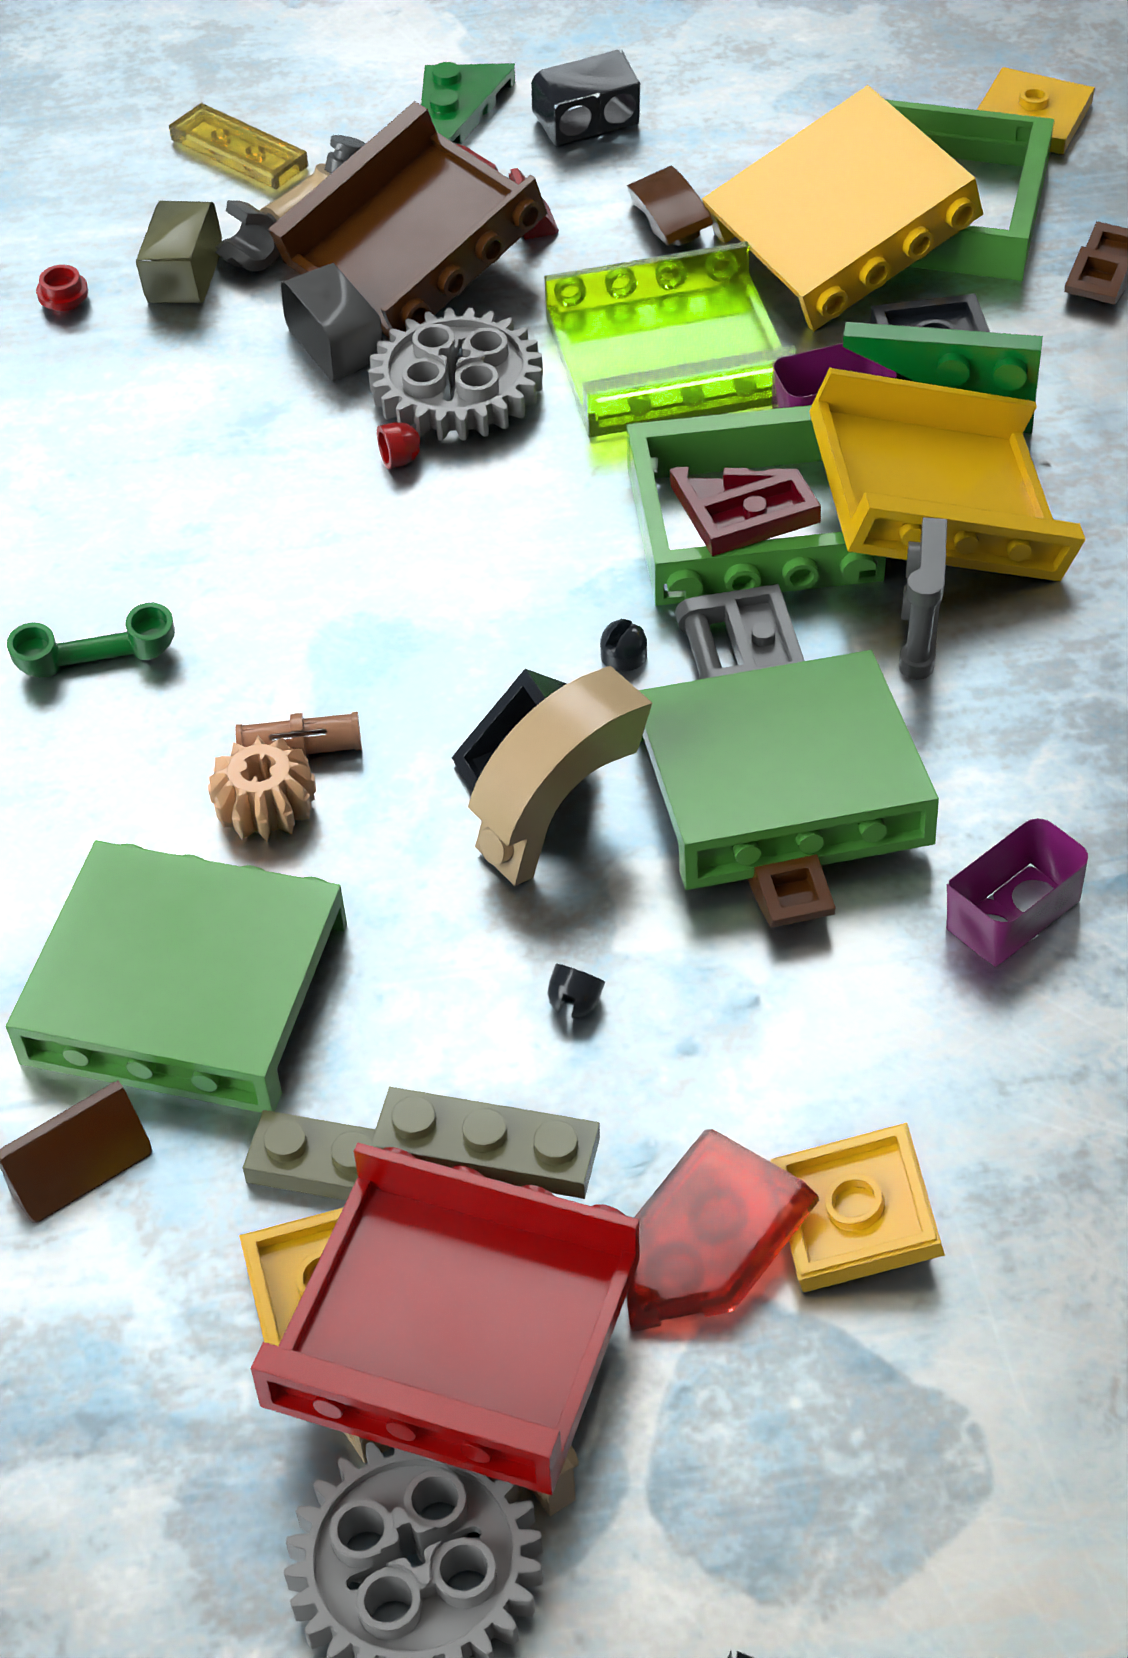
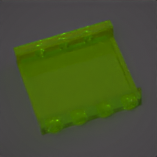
M748 241L544 276L546 319L589 438L627 431L626 424L720 415L772 405L773 363L781 357L797 354L798 352L795 345L782 347L749 274L750 246Z

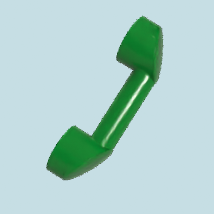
M148 602L134 607L128 613L125 621L127 632L56 643L54 634L48 626L30 622L16 627L10 633L7 639V649L13 664L20 671L30 676L43 678L57 674L61 666L134 654L140 660L156 658L165 652L172 643L175 636V625L172 614L166 606Z

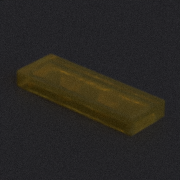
M200 103L168 125L171 140L274 189H278L309 166L307 151L204 103Z

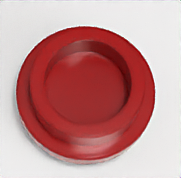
M66 264L54 265L45 269L40 274L39 283L36 287V294L40 304L60 312L76 308L87 298L89 293L86 279L80 275L78 269Z

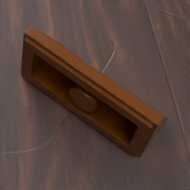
M118 1080L0 1148V1169L8 1189L29 1220L37 1223L150 1156L153 1151L145 1129L124 1087Z

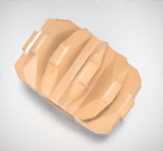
M258 735L254 745L244 747L233 742L231 756L215 757L214 774L209 776L210 784H208L210 801L214 803L216 817L221 821L223 828L234 827L241 840L255 831L259 832L266 842L271 832L278 829L292 835L293 826L295 825L294 820L309 819L312 808L311 801L315 800L314 793L317 790L315 776L310 771L308 759L304 756L302 749H290L283 737L267 745Z

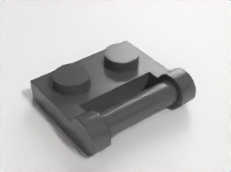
M923 517L920 542H908L906 578L908 580L903 590L901 620L909 621L907 644L901 648L898 666L899 671L909 679H925L933 673L935 667L939 611L945 584L947 519Z
M779 584L685 599L676 607L675 615L679 628L688 635L700 675L698 680L805 661ZM725 622L738 665L722 668L710 630L712 624Z

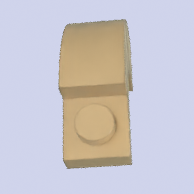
M611 666L571 681L534 707L504 738L477 780L468 804V808L482 821L475 848L514 886L534 878L550 821L570 791L598 768L638 751L652 702Z

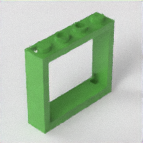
M885 99L953 159L1023 167L1009 230L969 225L908 267L1023 281L1049 162L1054 119Z
M812 405L626 424L627 468L655 606L677 604L692 597L779 584L781 592L884 581L886 557L848 552L842 531L767 539L715 556H711L706 546L673 550L669 548L655 479L670 477V469L676 467H689V475L722 472L724 468L750 469L823 461L809 413ZM664 584H667L668 590H665Z

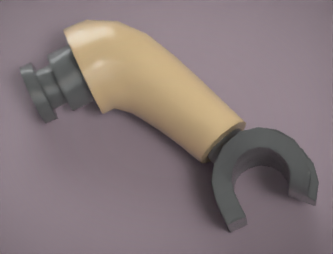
M345 135L331 136L330 146L334 148V152L327 154L326 163L317 164L312 175L260 210L247 202L227 200L225 212L242 223L234 236L224 239L215 247L217 249L215 253L232 266L244 267L255 272L268 268L280 255L268 228L366 143Z

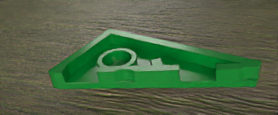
M441 62L436 65H425L421 105L428 109L436 132L451 142L461 144L478 126L480 118L488 114L496 106L495 95L503 86L512 88L515 85V63L456 64L454 62Z
M857 322L845 323L843 334L844 348L915 382L1036 402L1043 336ZM1034 413L1023 433L1032 434Z

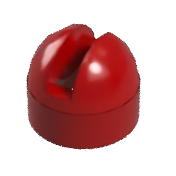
M393 422L377 427L378 447L387 469L405 466L415 460L420 451V436L413 426L407 423Z

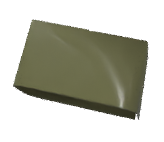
M159 200L135 260L147 303H203L205 301L220 258L215 253L217 251L215 247L222 242L217 211L213 202Z

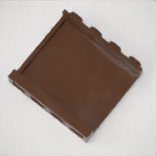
M414 101L269 227L268 230L284 263L300 275L334 263L380 315L382 333L390 339L389 330L391 328L406 332L405 320L412 319L422 324L425 322V312H431L433 315H436L483 271L495 263L522 236L533 229L548 213L535 177L529 175L518 185L437 133L428 109Z

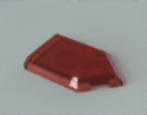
M714 1129L704 1130L634 1216V1218L639 1219L640 1260L626 1295L632 1332L660 1327L663 1320L702 1312L704 1317L734 1312L820 1201L818 1195L803 1180Z

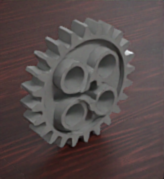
M447 308L444 318L439 319L431 312H425V322L422 324L412 319L405 320L406 332L391 328L389 330L390 341H378V354L370 355L371 369L368 370L375 407L382 406L385 419L397 417V422L409 425L416 424V431L420 437L425 435L430 429L437 430L438 440H444L449 431H457L460 439L466 440L469 429L475 428L483 436H488V425L492 423L506 429L509 427L508 414L523 418L525 416L524 405H535L537 403L536 392L543 389L542 353H538V341L536 339L528 340V329L526 327L513 330V319L510 317L495 323L493 311H489L482 318H475L474 309L468 308L463 317H456L454 311L451 308ZM462 346L463 357H460L457 361V354ZM456 383L454 397L451 400L450 388H453Z
M372 1442L366 1444L368 1465L358 1469L353 1463L343 1457L337 1460L342 1479L338 1486L320 1479L313 1483L321 1508L312 1506L297 1507L296 1515L299 1526L306 1533L287 1536L286 1546L289 1556L297 1561V1563L284 1568L288 1589L299 1592L290 1600L296 1621L310 1620L304 1631L311 1649L331 1642L326 1653L327 1658H469L470 1656L474 1658H494L490 1642L493 1637L512 1645L519 1641L517 1625L510 1614L533 1617L535 1612L534 1597L525 1588L542 1585V1564L531 1558L543 1553L541 1531L528 1529L535 1523L532 1502L520 1501L515 1503L519 1497L518 1485L502 1480L494 1482L495 1478L394 1448L393 1456L384 1458L380 1450ZM444 1502L456 1507L450 1515L440 1520H428L419 1515L425 1507L432 1503ZM374 1532L382 1536L380 1541L368 1550L355 1551L345 1547L349 1540L358 1533ZM470 1532H478L480 1537L479 1539L467 1538V1535ZM417 1554L423 1564L412 1568L406 1557ZM465 1570L477 1571L485 1576L480 1585L467 1591L454 1590L446 1585L452 1576ZM352 1581L362 1583L357 1590H350L348 1585ZM400 1601L410 1606L406 1615L395 1622H378L372 1618L376 1609L386 1602Z

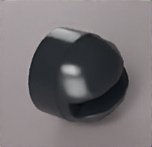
M619 619L609 623L603 630L600 638V657L602 662L607 667L611 666L616 671L622 672L635 670L642 666L647 659V638L644 629L627 619Z
M556 963L548 983L547 995L549 1003L557 1013H560L566 998L574 1000L571 1018L585 1016L598 1003L605 981L586 972Z

